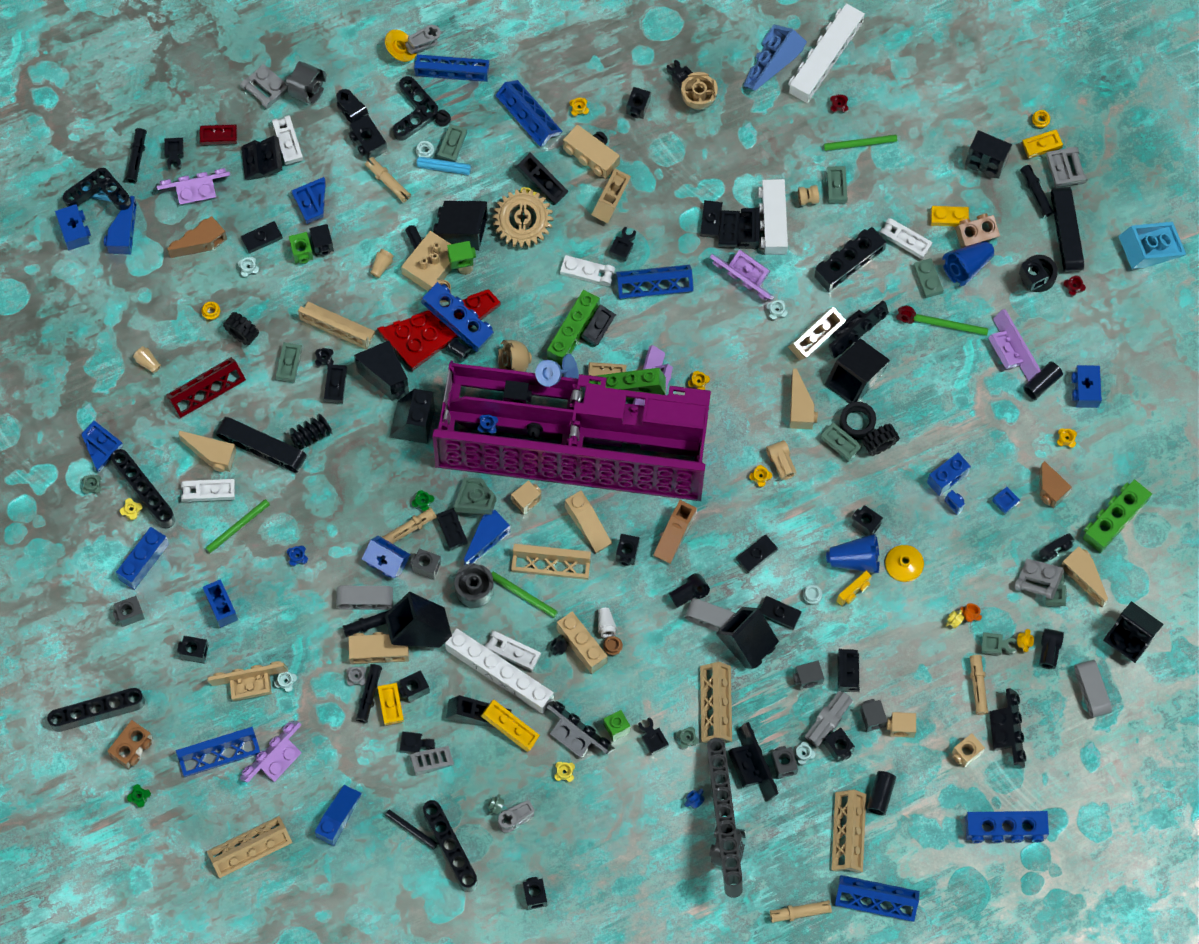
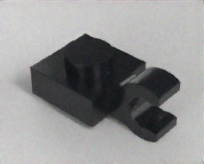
M402 731L399 751L400 753L413 754L420 752L421 749H435L436 743L434 739H422L423 735L421 733Z

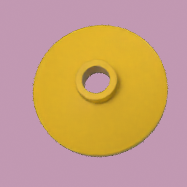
M391 30L385 36V46L389 53L399 61H412L417 53L410 54L405 46L409 35L401 30Z
M899 545L891 549L887 554L885 567L893 579L900 582H910L921 575L924 568V560L916 548L909 545ZM902 559H907L909 563L904 564Z

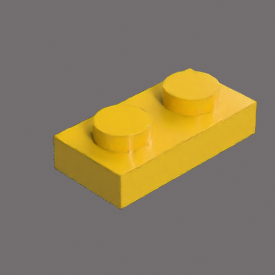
M1057 130L1024 139L1021 143L1028 159L1063 147Z
M931 206V226L956 227L960 225L959 221L969 219V207Z
M865 571L838 595L837 602L841 606L846 603H852L860 590L864 592L871 585L870 580L872 576Z
M397 683L377 686L384 725L404 722Z

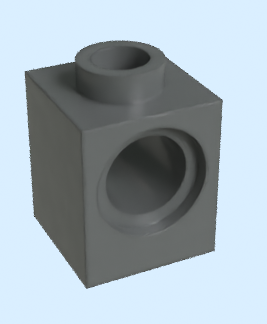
M419 548L417 554L414 553L410 561L412 571L435 579L441 565V556ZM425 560L430 562L428 566L420 565Z
M137 596L114 603L116 610L112 612L116 622L120 621L122 627L145 619ZM126 609L132 610L129 615H123Z
M819 660L796 666L793 679L795 685L799 684L800 690L823 684L824 676Z
M870 699L863 702L864 704L861 705L860 712L866 731L869 732L886 727L888 721L881 700L875 701V699Z
M786 746L776 748L772 752L771 758L777 778L781 779L796 775L798 767L792 747L786 748ZM787 758L789 764L783 765L779 762V759Z

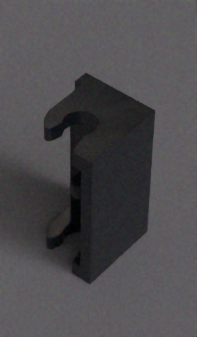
M742 208L739 223L738 249H758L760 208Z
M838 650V692H860L858 650Z

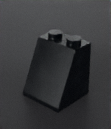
M444 201L443 207L438 209L437 218H439V221L434 224L433 233L450 244L470 241L471 247L479 251L488 220L487 202Z
M860 338L836 360L824 385L848 403L859 402L884 373L890 360Z
M389 340L354 355L357 372L388 398L399 400L409 393L407 376Z
M413 389L397 401L390 438L428 443L435 411L433 392Z
M410 591L384 615L391 644L440 648L452 636L445 607Z
M741 607L716 633L745 668L750 669L757 668L762 663V659L775 650V646L779 642L758 608Z

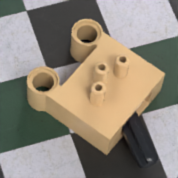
M409 225L405 231L414 251L401 266L402 274L427 291L438 282L440 285L444 284L447 286L451 293L450 283L444 280L451 271L447 254V245H450V243L432 231H429L422 240L416 226ZM473 266L457 268L460 274L467 275L473 271Z

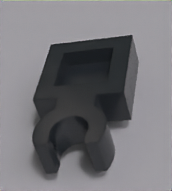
M674 60L675 67L672 68L667 65V72L672 75V80L681 88L682 82L693 72L687 66L681 68L680 62Z
M183 137L164 138L165 158H169L167 160L168 169H171L172 163H177L178 169H181L182 164L179 157H184Z
M627 227L622 229V238L616 236L609 250V255L623 261L627 260L634 243L630 241H633L636 237L635 230L631 235L626 234Z
M649 717L647 718L649 726L643 727L642 723L639 722L638 728L646 734L642 736V740L650 754L653 755L669 747V744L660 728L653 729V720Z

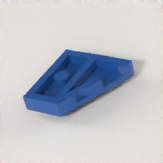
M324 177L291 190L306 224L324 217L326 186Z
M93 421L81 434L98 472L111 460L112 453L124 446L119 439L96 421Z

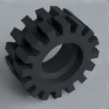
M232 312L223 323V327H225V330L230 335L234 336L233 338L238 339L240 343L242 342L247 346L259 334V330L255 328L256 326L237 312Z
M885 424L883 427L880 426L878 429H874L873 432H869L862 442L870 455H876L886 451L887 448H891L892 445L899 441L900 437L892 424Z

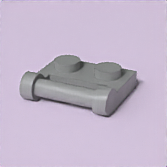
M264 64L240 84L241 88L248 90L260 100L266 109L270 108L288 91V85ZM256 83L258 86H260L264 91H266L270 95V97H266L257 88H255L253 84Z
M1078 147L1046 153L1055 188L1073 184L1080 185L1088 181L1080 163ZM1067 156L1072 158L1077 176L1072 175Z
M1026 559L1019 579L1015 583V590H1025L1044 595L1047 599L1052 600L1061 581L1064 569ZM1029 580L1037 582L1040 584L1048 585L1049 587L1044 588L1026 583V581Z

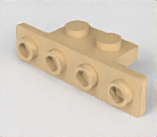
M275 661L267 666L254 665L251 669H234L231 673L226 674L219 672L207 678L212 686L230 683L231 698L233 701L272 694L270 675L288 672V667L280 661Z

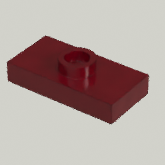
M237 124L200 126V145L237 144Z

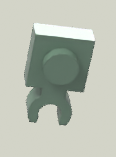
M1064 574L1052 600L1046 598V606H1066L1067 587L1063 585L1065 583Z
M983 632L981 653L1001 655L1002 650H1004L1008 654H1014L1016 649L1009 648L1008 644H1015L1016 639L1008 638L1003 640V634Z

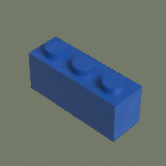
M150 527L116 571L118 579L135 590L168 547L167 537Z

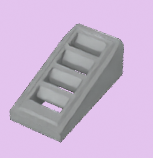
M449 746L410 754L416 776L454 765ZM441 753H445L447 762H443ZM433 755H437L439 763L435 764ZM427 757L430 758L431 765H427ZM422 759L423 767L419 766L418 760Z

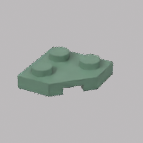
M464 477L454 504L455 512L492 515L497 499L482 478Z

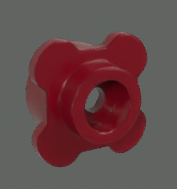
M841 94L831 96L832 106L830 110L832 112L848 111L847 96Z
M1077 275L1064 281V286L1068 288L1069 295L1075 296L1076 293L1083 292L1086 289L1082 279Z
M907 305L899 307V314L896 315V319L904 323H914L915 310Z

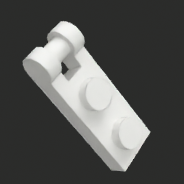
M290 115L284 116L283 119L279 120L277 118L272 119L276 136L279 137V145L285 165L302 161L303 156Z
M891 218L887 219L885 227L879 231L883 239L893 242L922 260L933 244L930 240Z
M565 255L560 274L603 286H610L612 282L611 276L614 275L615 267ZM599 273H604V276L600 277Z
M234 479L181 482V489L183 490L181 502L183 503L235 500ZM191 489H196V493H191Z
M492 631L489 636L491 639L485 644V647L498 656L533 672L541 652L496 631ZM497 642L502 643L500 648L496 646Z

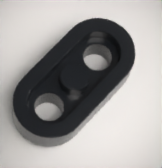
M1068 533L1044 547L1038 554L1042 560L1047 559L1050 561L1058 555V552L1062 550L1065 552L1074 546L1073 542L1075 539Z

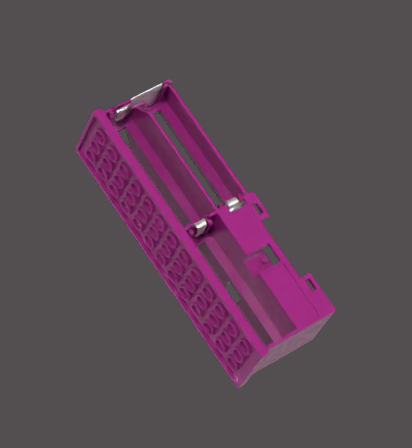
M450 361L439 427L433 431L435 468L701 501L706 465L702 460L711 391L678 386H669L668 395L606 388V377L579 374L578 379L561 377L556 385L546 387L537 381L535 373L458 364ZM506 380L529 383V390H532V395L565 399L568 402L567 409L468 396L459 398L461 386L504 392ZM589 381L601 382V384H591ZM582 387H585V396L582 399L583 391L581 389ZM673 391L684 392L685 395L673 394ZM626 397L645 399V405L626 404ZM481 415H491L498 418V423L495 427L496 432L527 435V424L534 422L543 427L539 437L559 439L562 442L561 444L459 432L454 431L455 422L466 428L478 429L480 425L479 417ZM583 443L622 447V443L641 445L640 450L693 456L695 461L592 449L582 446Z

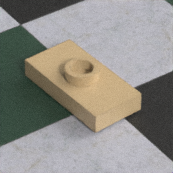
M589 362L588 375L596 376L626 372L627 365Z

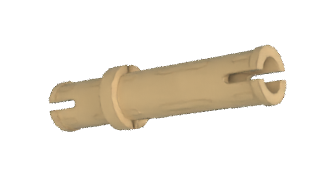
M374 157L369 159L371 163L367 160L365 166L401 202L405 203L407 201L403 195L408 199L411 197V194L388 173L386 167H382Z
M430 507L418 516H412L410 521L382 536V538L393 544L413 531L422 529L423 525L437 517Z
M982 655L969 656L971 664L970 678L973 681L976 714L985 715L989 713L984 682L986 673L983 672Z
M830 901L794 907L788 905L787 908L770 910L771 922L785 920L791 922L797 918L832 913L831 905H829Z

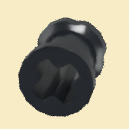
M457 337L449 343L446 349L447 352H452L459 357L461 362L466 360L472 348L460 343Z

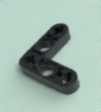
M405 76L400 80V90L416 110L394 125L393 135L400 141L406 140L429 124L438 113L437 104L417 81L410 76ZM404 84H411V89L408 86L405 87ZM422 95L424 99L418 102L414 100V97ZM426 103L430 110L433 109V113L427 112ZM417 117L421 122L416 125L412 124V118ZM398 129L404 130L405 133H398Z
M106 168L96 169L63 194V200L67 207L75 204L79 206L100 190L104 192L117 209L126 210L131 206V199L128 193ZM85 185H92L90 190L83 191ZM117 186L115 191L108 192L109 187ZM119 195L123 200H125L123 203L119 201Z

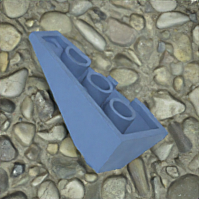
M774 24L763 39L762 45L764 47L761 53H757V63L750 69L743 86L756 91L793 61L803 51L807 41L794 29Z

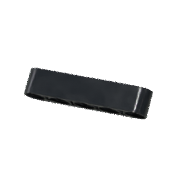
M1071 187L1052 188L1051 202L1064 272L1084 270V257Z
M229 417L223 418L215 433L220 439L235 444V446L294 473L299 472L307 457V454L302 450Z
M123 449L115 450L111 455L115 469L156 522L165 529L172 527L175 523V517L170 506L130 455ZM125 458L124 462H117L118 459ZM136 472L135 476L128 477L129 473ZM142 486L148 487L145 491H139V488ZM154 500L159 501L157 505H150ZM163 515H170L166 520L161 519Z
M130 688L52 710L48 714L47 721L54 731L62 732L140 710L145 704V698L141 690ZM133 696L140 697L137 702L130 701ZM115 701L121 702L118 707H116V708H112V707H111V705H112L113 702H115ZM94 707H101L98 713H92ZM76 712H81V713H82L79 718H77V719L72 718L73 715H74V713H76ZM56 718H62L59 724H53Z
M427 801L423 806L424 818L460 888L465 892L474 891L478 883L477 876L449 821L437 801ZM429 808H436L438 810L435 815L427 813ZM439 825H444L447 828L444 832L436 831ZM453 842L456 846L452 850H447L445 845ZM456 860H463L465 862L460 868L454 866ZM466 877H471L474 881L471 885H465L463 880Z

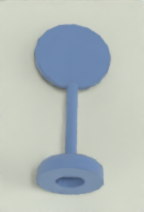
M566 354L563 357L562 369L557 362L544 360L537 365L535 370L537 381L546 387L556 385L560 381L562 374L564 377L578 379L579 377L577 363L571 354Z

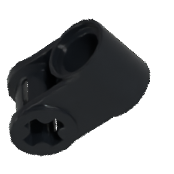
M341 89L337 92V107L350 123L369 114L365 105L350 90Z

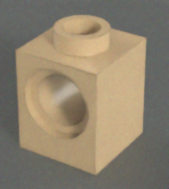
M528 480L511 494V501L525 514L541 501L542 492L536 484H532Z
M892 712L891 718H887V730H890V737L914 738L916 734V713Z
M971 733L954 747L952 751L953 758L959 765L962 764L966 767L983 753L985 747ZM968 748L971 750L972 754L965 755L962 752V749Z

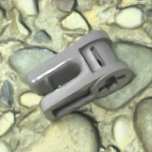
M428 25L410 35L405 46L410 54L434 47L441 31L436 25Z
M527 800L503 811L498 817L499 829L504 833H510L533 818L535 810L532 804ZM504 819L507 821L511 820V824L504 823Z

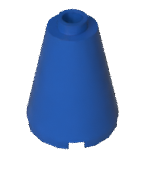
M983 241L945 253L942 260L945 259L943 268L952 282L960 283L959 286L968 284L994 257V247L992 244Z
M876 534L830 547V551L826 552L827 563H831V567L867 571L870 573H879L880 562H876L879 556Z

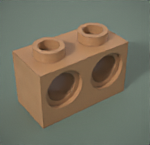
M987 213L977 216V220L970 221V218L959 221L960 225L955 227L961 248L1000 237L994 215L988 216ZM983 223L988 224V226H989V231H988V232H985V231L982 229V224H983ZM965 228H969L972 231L971 237L965 235Z
M131 720L107 752L111 758L129 770L131 766H135L139 762L141 753L150 748L153 737L149 731ZM136 735H143L140 741H133ZM123 751H131L129 756L121 757Z

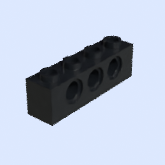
M873 227L868 230L864 229L855 240H849L842 250L833 252L829 257L830 259L826 262H820L815 268L814 277L828 292H831L882 253L886 248L887 242ZM859 246H866L867 249H861ZM850 256L853 260H847L845 257ZM832 267H837L839 270H838V271H834V270H832L831 268H832Z

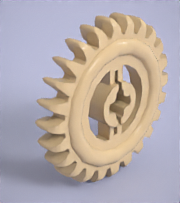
M525 188L522 190V193H519L518 189H516L514 195L508 192V198L502 196L504 202H497L500 208H494V212L498 214L492 216L494 220H497L493 223V226H499L496 229V233L502 232L500 239L502 240L507 237L506 244H509L512 240L513 247L520 243L521 249L524 243L530 248L531 241L538 245L537 238L544 241L542 234L549 235L546 228L551 229L552 225L548 222L554 220L553 217L548 216L553 211L547 209L550 207V203H544L546 198L542 197L539 199L540 193L533 195V190L526 193ZM518 206H520V209L516 211L514 218L519 230L514 228L509 221L510 213ZM527 206L535 211L537 217L535 224L531 228H529L532 223L531 214L527 210ZM523 207H524V216H525L526 219H525L524 222H523V229H522L521 219H522V217H523Z

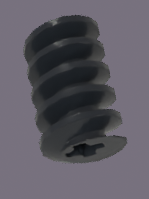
M317 414V420L313 417L310 418V423L304 421V428L300 424L297 425V431L294 428H290L291 440L298 449L300 444L306 448V441L313 444V437L319 441V434L327 437V430L333 434L327 420L321 414Z

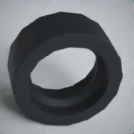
M1034 255L1027 260L1038 258L1042 266L1049 270L1050 277L1045 285L1032 291L1044 292L1054 285L1058 275V268L1050 257Z
M860 401L852 402L842 410L839 420L840 428L854 440L864 439L869 432L874 430L876 413L867 403ZM859 411L867 415L869 418L868 426L863 430H855L849 427L847 416L851 412Z

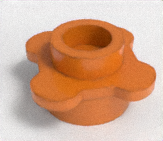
M969 603L966 607L960 608L968 622L973 620L980 621L982 619L980 615L981 610L977 605Z

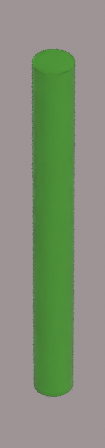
M897 135L825 143L824 151L897 142Z
M916 314L913 318L916 322L986 336L988 334V328L919 314Z
M266 499L263 500L206 547L207 551L212 553L270 505Z
M494 571L491 573L493 580L553 618L557 616V610Z

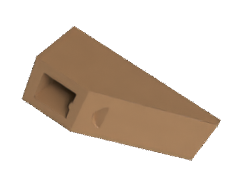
M212 216L208 219H203L196 228L188 230L181 239L175 240L167 248L169 257L175 258L211 251L227 240L226 232Z
M679 500L653 554L654 557L671 564L697 515L696 507Z

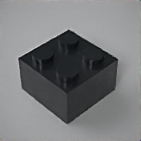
M978 130L969 148L965 165L972 170H979L989 177L999 179L1007 163L1012 144Z

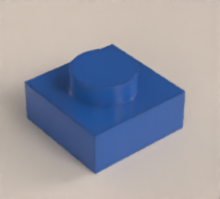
M1006 487L992 501L1006 514L1020 502V499Z
M953 490L946 495L945 502L957 515L962 512L965 506L963 497L958 493L956 494Z

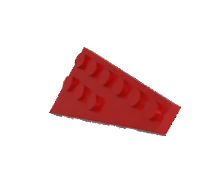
M489 289L467 296L466 299L462 300L464 306L469 310H474L480 320L501 305V302ZM429 310L413 315L409 319L393 322L392 325L377 328L381 336L386 341H390L395 352L412 371L446 347L454 338L459 337ZM461 313L454 314L456 319L464 318Z

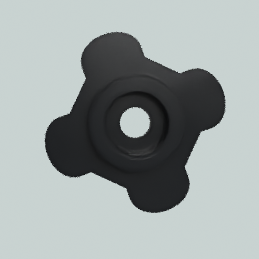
M327 348L317 349L315 351L317 357L315 365L320 367L322 365L334 364L332 360L333 350Z
M559 635L551 642L550 650L553 651V655H562L566 651L568 642L563 639V635Z

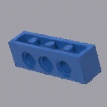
M437 282L422 298L421 303L476 352L493 336L494 331H492L491 325L485 321L482 322L478 318V314L474 310L466 308L464 302L459 297H454L450 293L449 288L444 284L440 285ZM446 300L449 306H441L440 301ZM461 313L464 318L456 319L454 314ZM474 325L478 330L471 332L468 326Z
M1047 811L967 812L965 816L966 840H972V843H982L984 840H992L993 843H1001L1004 840H1012L1014 843H1020L1024 840L1043 842L1049 835ZM1009 824L1012 831H1005L1002 825ZM1022 824H1029L1032 830L1025 831ZM982 825H990L992 831L987 832L983 830Z

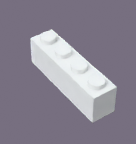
M785 179L762 180V187H758V197L762 198V203H759L760 214H763V220H760V231H763L764 235L760 240L761 248H764V255H786L788 237Z

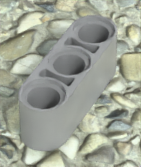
M390 586L337 587L336 607L345 610H388L393 607V588Z
M693 598L685 618L690 622L718 632L735 613Z
M1090 660L1075 664V674L1090 716L1094 718L1112 713L1111 703L1096 661Z

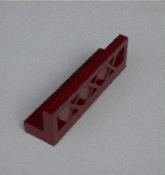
M230 357L166 394V397L175 408L178 416L182 418L244 382L246 379L237 362ZM236 370L240 378L235 381L227 380L229 373ZM221 381V389L217 391L211 390L213 382ZM199 390L206 391L205 397L202 400L194 399L196 392ZM182 400L190 401L188 408L183 411L177 405Z

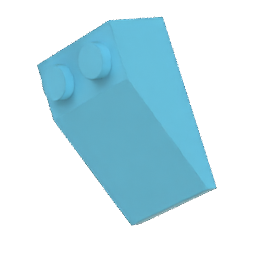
M1173 222L1133 225L1119 235L1132 269L1146 268L1186 255Z

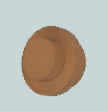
M610 636L604 640L603 649L608 655L614 656L622 651L623 644L618 637Z

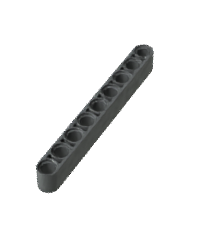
M712 738L707 743V753L724 891L727 896L736 898L743 892V880L726 749L722 739Z

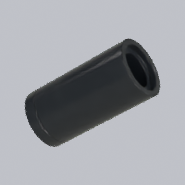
M1050 361L1041 369V372L1023 386V389L1031 399L1037 400L1063 376V372L1056 363Z
M885 771L877 772L867 811L876 815H886L896 781L894 774Z

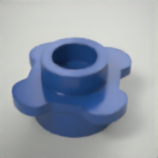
M481 415L479 417L480 425L478 426V431L480 433L489 432L490 434H495L498 418L491 415Z
M295 546L287 550L291 566L308 562L304 546Z
M699 789L698 791L692 790L689 792L684 805L686 807L691 806L694 809L699 807L705 800V797L702 795L704 790Z

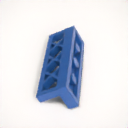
M417 54L414 70L417 77L488 82L490 61Z
M518 80L504 82L496 97L540 147L545 146L551 137L559 136L563 132Z
M690 265L616 272L619 299L694 291L692 268ZM688 277V287H680L677 284L681 278ZM662 280H668L672 283L667 289H662L658 286ZM649 281L653 286L648 291H643L640 288L641 284ZM630 283L634 286L631 292H622V284Z
M252 726L178 749L176 753L185 778L258 755L260 749ZM253 740L255 750L250 752L242 750L244 743ZM227 748L235 749L236 752L233 757L227 758L222 755ZM212 753L216 755L217 758L214 763L208 764L203 761L207 754ZM193 759L198 762L195 769L186 770L185 761Z
M840 875L835 905L914 922L920 891ZM841 893H849L853 899L850 901L840 900ZM868 897L871 898L873 903L863 905L860 899ZM888 901L893 907L887 910L883 909L880 904ZM904 905L913 907L911 914L903 913L900 908Z

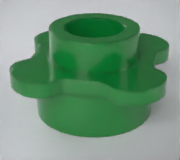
M420 490L417 492L415 500L412 501L413 507L421 508L425 512L429 509L430 504L434 502V496Z
M139 784L133 786L131 794L127 795V800L141 808L144 807L147 799L151 796V792L148 789L144 790Z

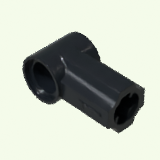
M695 573L688 577L686 584L670 592L669 595L678 608L695 597H706L710 587L700 574Z
M1044 628L1039 666L1046 669L1056 668L1064 632Z

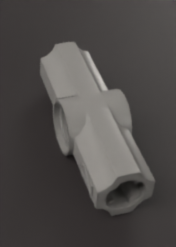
M839 691L830 704L823 708L817 716L816 722L804 737L808 743L818 748L830 731H834L840 723L843 714L853 702L849 695Z

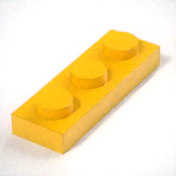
M494 699L481 715L482 718L526 752L531 750L540 736Z

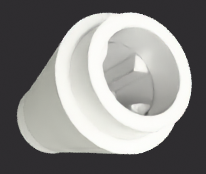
M606 607L599 609L598 633L603 638L615 636L617 626L610 609Z

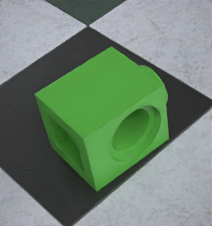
M307 232L289 236L295 264H303L313 260ZM299 248H306L304 251H298Z
M470 241L447 245L451 270L473 266V258H476L475 248L471 247Z
M622 710L604 718L603 725L613 742L630 733L631 726Z

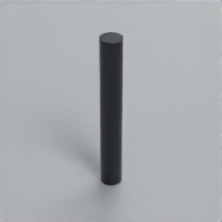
M390 809L386 812L385 816L431 849L434 850L436 848L437 842Z

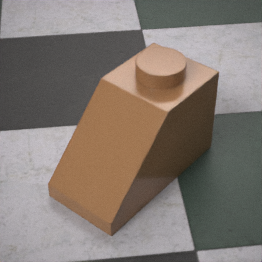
M1045 461L1041 464L1039 469L1040 496L1046 505H1050L1054 509L1070 494L1072 486Z

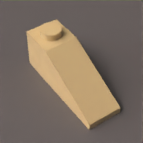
M614 168L593 210L592 216L606 223L609 222L631 178L630 175Z
M793 368L791 377L790 428L813 429V424L817 423L818 412H814V403L798 370Z
M179 431L181 442L218 472H230L237 452L235 444Z
M582 491L565 499V509L595 554L612 545L598 516Z
M1078 546L1062 562L1060 567L1103 607L1108 597L1090 553Z

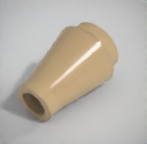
M381 249L376 254L370 273L380 278L393 262L394 255Z
M142 346L133 355L136 363L150 370L153 374L161 368V365L149 348Z

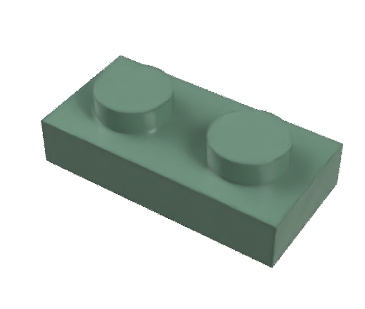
M453 124L449 125L438 152L439 159L456 162L467 135L466 128Z
M846 166L827 167L829 203H847Z
M929 258L915 262L913 268L924 297L929 298L943 294L944 290L932 259Z
M283 342L276 380L295 383L302 345Z
M832 423L820 436L825 443L849 462L862 449L861 444L835 423Z

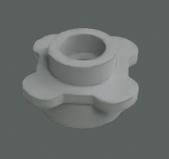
M362 666L349 667L346 671L348 674L347 684L349 686L354 684L365 685L366 679L364 674L366 669Z

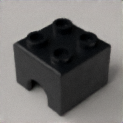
M1131 601L1116 620L1117 622L1107 633L1103 641L1136 663L1164 624Z

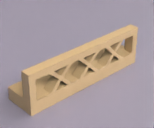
M307 302L305 307L300 306L298 310L301 321L366 350L375 336L374 330L311 302Z
M514 544L511 572L588 580L591 552ZM517 558H525L529 564L524 568L516 567ZM539 560H544L548 566L542 570L538 569L534 564ZM558 562H563L568 568L564 571H557L554 565ZM577 564L586 565L585 574L576 573L573 568Z
M719 661L700 666L701 742L708 743L712 738H720L724 743L732 742L731 666ZM713 669V675L708 680L707 670ZM710 688H712L713 694L709 699L707 697V692ZM712 706V707H713V714H712L711 717L709 718V717H708V710H709L710 707ZM712 725L714 727V735L708 736V730Z
M855 789L835 792L832 850L833 871L850 870L855 873L863 872L866 794ZM848 796V803L843 808L841 805L842 797ZM845 815L847 817V822L842 827L841 819ZM845 835L846 842L841 846L840 838ZM842 854L845 856V865H839V858Z
M280 816L208 850L207 854L218 877L221 878L291 844L292 840ZM220 852H223L222 854H220V855H218V856H216V857H213L214 855H216V854H218V853H220Z

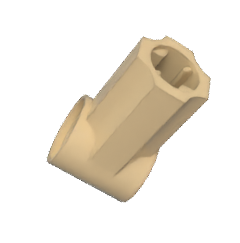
M785 440L766 446L767 455L770 461L774 462L781 480L791 479L797 474Z

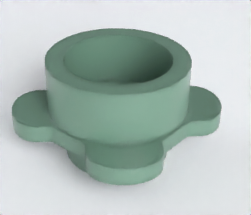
M99 475L84 476L82 479L84 484L83 492L85 494L90 492L100 493L102 490L100 486L101 477Z
M688 727L682 731L679 730L676 734L677 738L680 739V746L683 749L699 743L693 727Z
M499 794L495 798L492 797L489 801L488 809H490V815L492 813L499 814L503 807L504 800L500 798L501 795Z

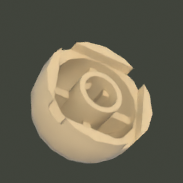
M705 72L691 73L682 82L681 95L683 101L693 109L701 110L708 108L717 97L718 86L716 80L709 77V74Z
M503 340L501 344H504L503 348L498 351L499 369L526 372L532 361L531 353L528 352L527 347L517 340Z

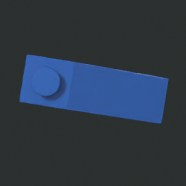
M130 196L131 206L119 212L108 228V235L104 236V247H107L109 254L131 255L137 208L135 196Z
M496 510L492 512V515L485 514L481 518L465 555L464 565L477 561L511 532L510 525Z
M344 785L315 830L316 838L335 846L362 793Z

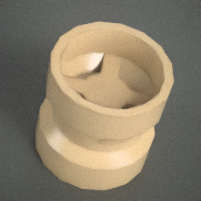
M817 185L810 186V188L798 187L800 206L807 203H819Z

